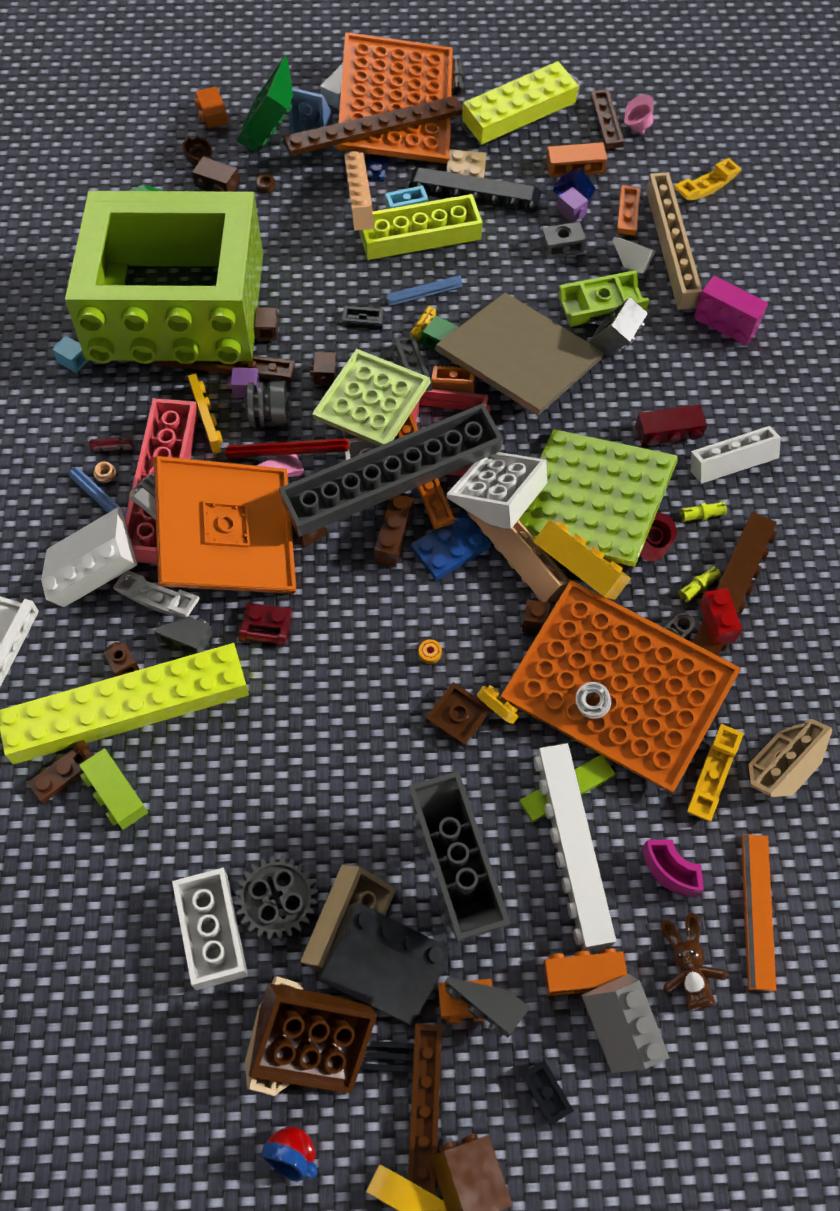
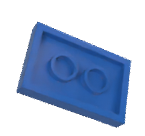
M466 512L455 517L454 524L435 529L411 544V550L436 581L491 548L489 540Z

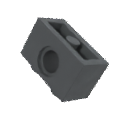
M580 222L542 228L540 243L546 259L584 253L586 237Z

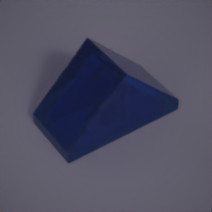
M582 168L562 175L553 190L563 194L573 187L588 199L589 203L596 188Z

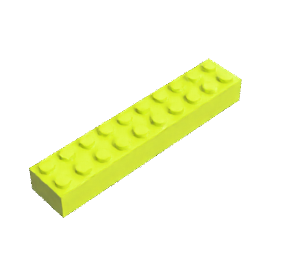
M231 643L1 709L0 732L4 754L14 765L72 748L83 740L86 743L249 696L235 644Z

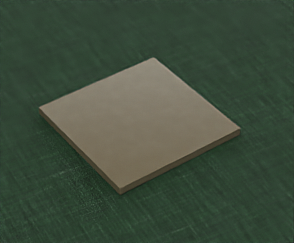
M506 292L438 342L435 347L437 352L536 415L541 414L604 356L603 351Z

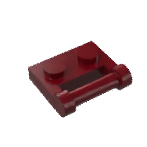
M246 603L242 627L239 632V642H247L249 640L278 644L279 647H286L293 613L292 608ZM250 628L278 631L280 633L279 635L261 632H252L250 631Z

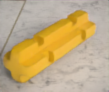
M426 307L424 313L415 324L416 327H413L410 337H415L416 341L421 339L424 329L436 315L435 308Z

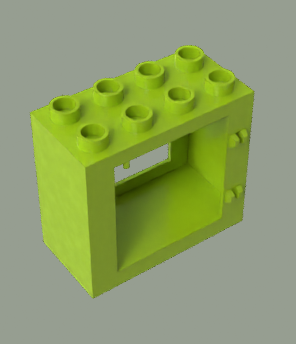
M88 191L65 296L85 360H93L97 363H108L111 360L136 361L143 364L153 361H178L183 364H191L195 361H220L224 364L252 361L255 339L256 307H258L263 250L254 192ZM129 266L218 267L216 286L125 285Z

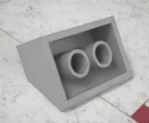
M627 974L581 995L611 1073L644 1070L670 1058L639 979Z

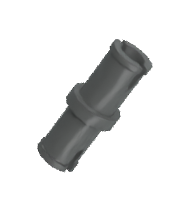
M457 59L452 60L451 92L455 95V89H457V95L463 93L462 82L464 80L462 61L458 60L457 65Z

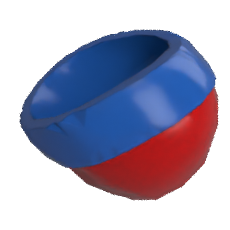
M285 1127L274 1132L263 1145L262 1158L285 1178L299 1182L304 1177L312 1179L318 1173L317 1166L314 1164L315 1147L312 1139L304 1130L297 1127Z

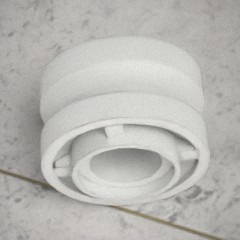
M588 682L577 691L576 704L581 714L585 717L599 719L610 710L611 697L604 685L597 682ZM592 695L600 697V702L596 706L587 704V699Z

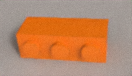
M603 142L548 146L546 165L549 178L605 173L607 155Z
M615 948L602 949L600 954L590 955V951L575 952L572 957H564L563 953L548 955V959H545L542 964L547 996L589 992L627 975L624 952H616Z

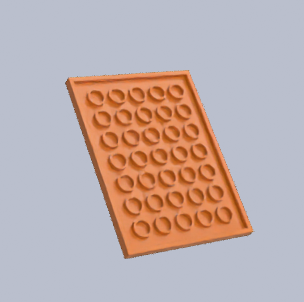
M345 32L338 123L451 97L453 47ZM451 118L339 144L336 149L448 164L450 159Z
M570 580L503 691L501 699L505 702L508 701L523 712L673 794L741 668ZM588 682H597L604 685L611 697L610 710L599 719L585 717L581 714L576 704L577 691ZM592 695L587 699V704L590 706H596L600 702V697L597 695Z

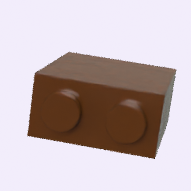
M476 1133L461 1139L462 1145L456 1146L455 1142L452 1141L439 1146L440 1153L430 1157L447 1211H501L513 1206L489 1135L478 1138Z

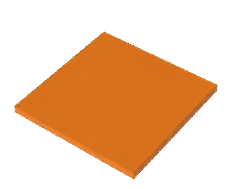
M155 456L154 481L158 586L289 594L296 592L291 520L283 506L279 493V488L288 485L287 469Z

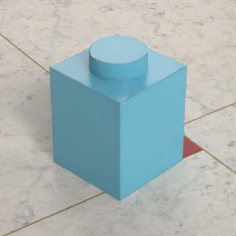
M68 336L57 342L52 349L57 362L75 373L89 361L85 360L80 343Z

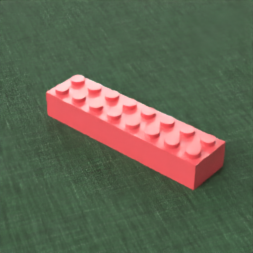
M153 398L132 489L142 479L154 472L155 456L191 459L199 421L196 402ZM129 499L125 523L136 561L138 563L157 564L156 520Z

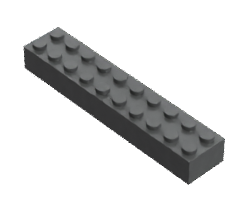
M484 403L285 485L279 488L280 499L298 537H301L501 452L503 438Z

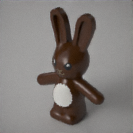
M694 913L687 915L685 920L687 941H683L676 925L672 921L663 920L661 923L662 931L674 948V961L681 970L680 973L664 984V991L671 993L684 984L687 1009L689 1011L715 1006L716 1002L710 989L708 978L725 980L728 977V973L724 969L703 966L705 955L699 944V917Z

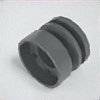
M271 381L269 391L266 392L263 382L258 383V392L255 390L254 382H248L245 407L251 428L257 427V418H260L261 427H265L267 417H271L273 427L288 426L285 381Z

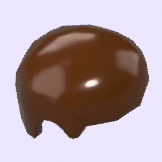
M199 136L195 138L186 137L183 142V154L189 163L197 165L202 157L211 159L212 146L207 140Z

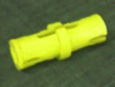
M724 501L714 504L701 503L699 506L680 509L682 522L698 519L704 521L710 517L727 514V506Z
M712 566L704 574L694 577L690 584L679 590V597L687 603L699 593L706 592L711 584L721 579V572L718 568L716 569L715 566Z

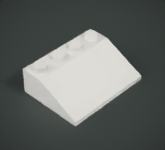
M498 452L475 462L447 493V498L489 525L511 529L548 483L546 460Z
M117 507L46 550L41 578L46 600L65 607L137 566L120 507Z

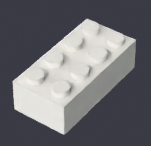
M220 868L172 881L190 981L193 988L200 990L247 977L244 953L228 875L225 869Z

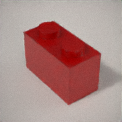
M728 588L705 592L699 605L713 646L736 642L742 627Z

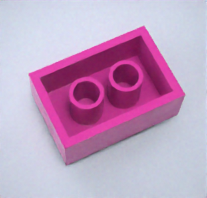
M713 276L702 290L693 318L747 345L760 326L768 302Z

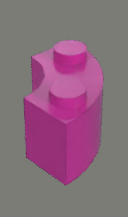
M647 840L642 847L644 861L651 874L661 885L676 894L697 898L704 891L701 865L690 863L682 858L676 851L673 840Z

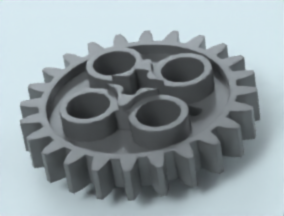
M271 856L269 864H266L262 858L261 867L259 868L252 864L254 872L251 874L244 871L247 880L238 881L239 886L243 889L235 891V895L241 899L236 900L234 904L236 907H242L236 912L237 916H245L241 921L242 925L251 924L248 929L249 933L252 934L258 930L257 936L259 939L266 933L269 942L272 941L274 935H277L281 942L285 933L292 939V930L294 929L302 933L300 925L302 923L310 925L307 915L315 916V911L311 907L318 906V901L312 899V897L319 895L318 890L311 889L316 885V881L308 880L311 872L306 871L302 873L304 870L302 863L295 867V860L292 858L287 864L284 856L280 858L279 862H276L274 856ZM269 877L272 878L280 897L286 919H282L267 881ZM281 877L291 878V882L287 886L282 887L278 885V880ZM263 886L267 888L263 896L257 897L254 895L257 887ZM298 900L300 906L296 910H288L286 907L289 901ZM274 910L276 914L272 920L265 921L262 919L264 912Z

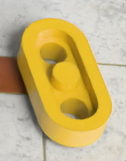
M482 686L477 693L478 698L505 721L514 724L520 716L517 712L518 708L508 701L502 700L500 692L493 686Z

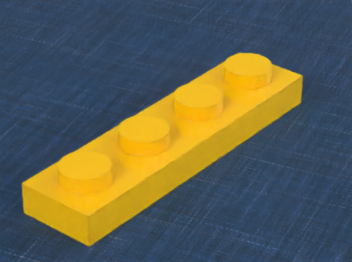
M196 373L188 375L190 387L213 454L220 453V443H223L220 430L215 431L214 427L217 426L214 413H209V410L212 409L209 398H204L203 396L206 393L203 381H198Z

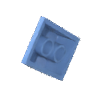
M292 87L293 97L290 102L292 108L288 113L291 134L333 125L332 112L323 95Z

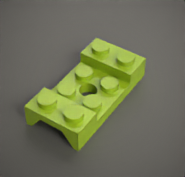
M636 270L563 284L559 286L558 298L570 327L589 323L590 317L608 314L629 297L645 311L649 303V299L643 298L638 288ZM599 294H605L608 297L604 298L601 297Z

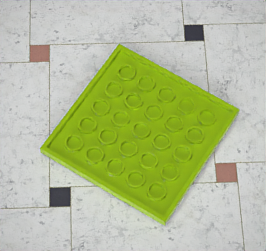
M553 429L540 459L546 460L548 483L518 520L534 538L537 537L548 520L554 522L560 520L569 527V533L573 536L577 533L587 541L586 545L591 549L595 547L604 553L605 556L603 558L606 560L635 567L677 464V455Z

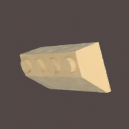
M341 865L300 962L320 973L348 906L359 902L386 915L396 889L360 866Z

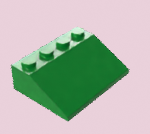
M286 56L282 58L254 99L236 139L237 142L255 153L260 147L264 148L268 141L267 137L271 138L276 130L275 126L279 127L284 119L283 114L287 116L292 108L290 102L293 97L288 58Z

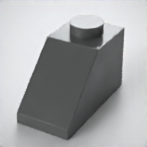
M186 617L157 627L154 631L159 642L191 655L203 652L212 637L209 623L201 618L193 619Z

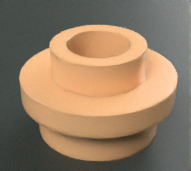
M100 462L94 469V476L97 481L107 483L115 478L116 469L109 462Z

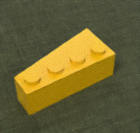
M548 520L533 542L603 597L615 600L631 580L628 575L622 572L623 568L614 561L609 562L603 558L605 554L597 548L593 547L591 549L586 545L587 541L577 533L574 536L569 533V527L560 520L557 522Z

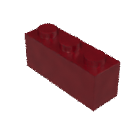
M701 405L638 413L635 427L641 446H655L659 443H676L681 440L703 438L707 423Z

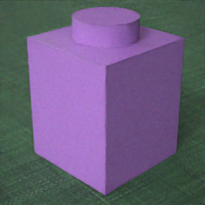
M572 187L558 197L557 211L568 221L574 223L578 219L584 218L587 214L589 200Z
M232 368V376H228V389H232L233 397L245 398L248 382H254L255 390L258 392V383L260 382L258 368Z

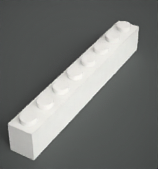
M567 743L539 748L536 757H534V766L536 771H540L542 779L539 781L540 792L542 795H546L548 804H545V814L547 819H551L553 828L550 829L552 842L556 843L558 848L556 861L564 874L562 887L564 893H568L570 900L567 908L569 917L574 919L576 929L573 930L575 943L580 945L581 951L612 946L616 942V937L569 745Z

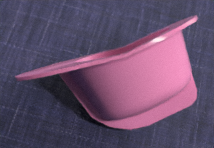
M646 94L637 96L628 103L625 109L624 123L629 125L630 129L634 132H640L641 135L645 133V129L649 128L654 121L653 97Z

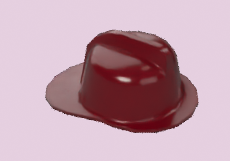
M656 513L640 553L641 558L655 562L667 553L677 536L675 522L669 516Z

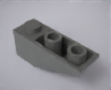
M447 977L444 985L447 987L446 993L456 1001H459V999L463 1000L469 1005L467 1010L477 1019L483 1017L490 1023L489 1029L499 1037L504 1035L508 1038L530 1009L529 1006L507 989Z

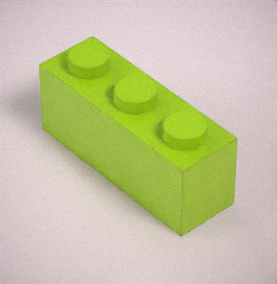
M105 748L79 765L84 772L80 776L87 787L93 785L96 792L93 793V796L99 805L105 804L109 809L105 814L113 826L118 823L124 830L149 813Z

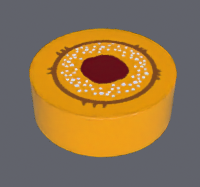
M435 640L423 641L419 646V658L426 664L438 662L442 655L441 645Z

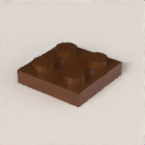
M453 682L425 717V721L465 748L492 712V709Z

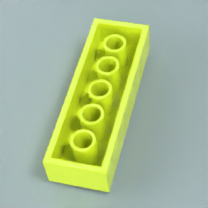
M557 61L463 102L462 120L482 145L576 103L579 85Z
M473 194L373 211L374 229L359 230L367 260L481 240L483 222Z

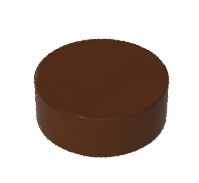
M268 174L260 175L256 179L257 190L261 193L272 192L275 189V179Z

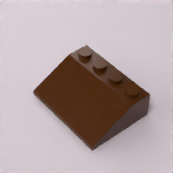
M268 983L259 1009L249 1076L352 1094L377 1014L369 1005L358 1000Z

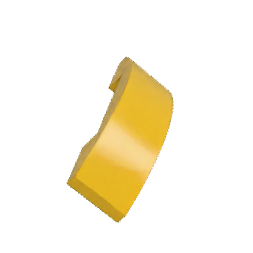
M727 158L715 164L713 171L693 181L687 178L675 184L674 189L687 200L701 199L729 183L741 172V168L730 158Z
M720 724L697 780L687 813L708 822L712 821L727 774L744 735L743 732Z
M380 1164L366 1190L368 1194L398 1211H447L442 1199Z

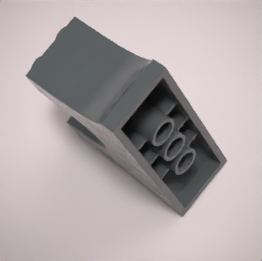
M459 771L409 785L408 790L415 818V838L422 860L427 859L438 896V910L445 932H453L457 942L510 926L511 923Z

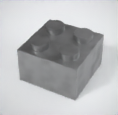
M629 297L605 316L589 342L603 351L606 357L613 353L618 354L625 345H631L636 339L635 333L644 326L645 322L643 320L648 313Z

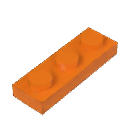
M621 185L617 234L636 236L641 187Z

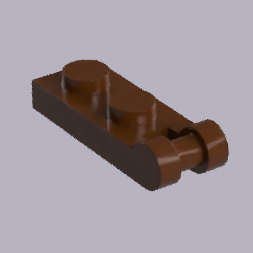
M84 740L80 741L71 751L27 784L44 804L80 777L84 772L79 765L94 756L95 753L89 751V745ZM81 756L83 761L77 764L75 760Z

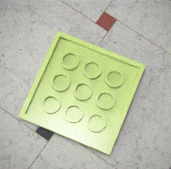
M356 349L312 413L313 418L377 446L384 445L394 440L431 383L430 377Z

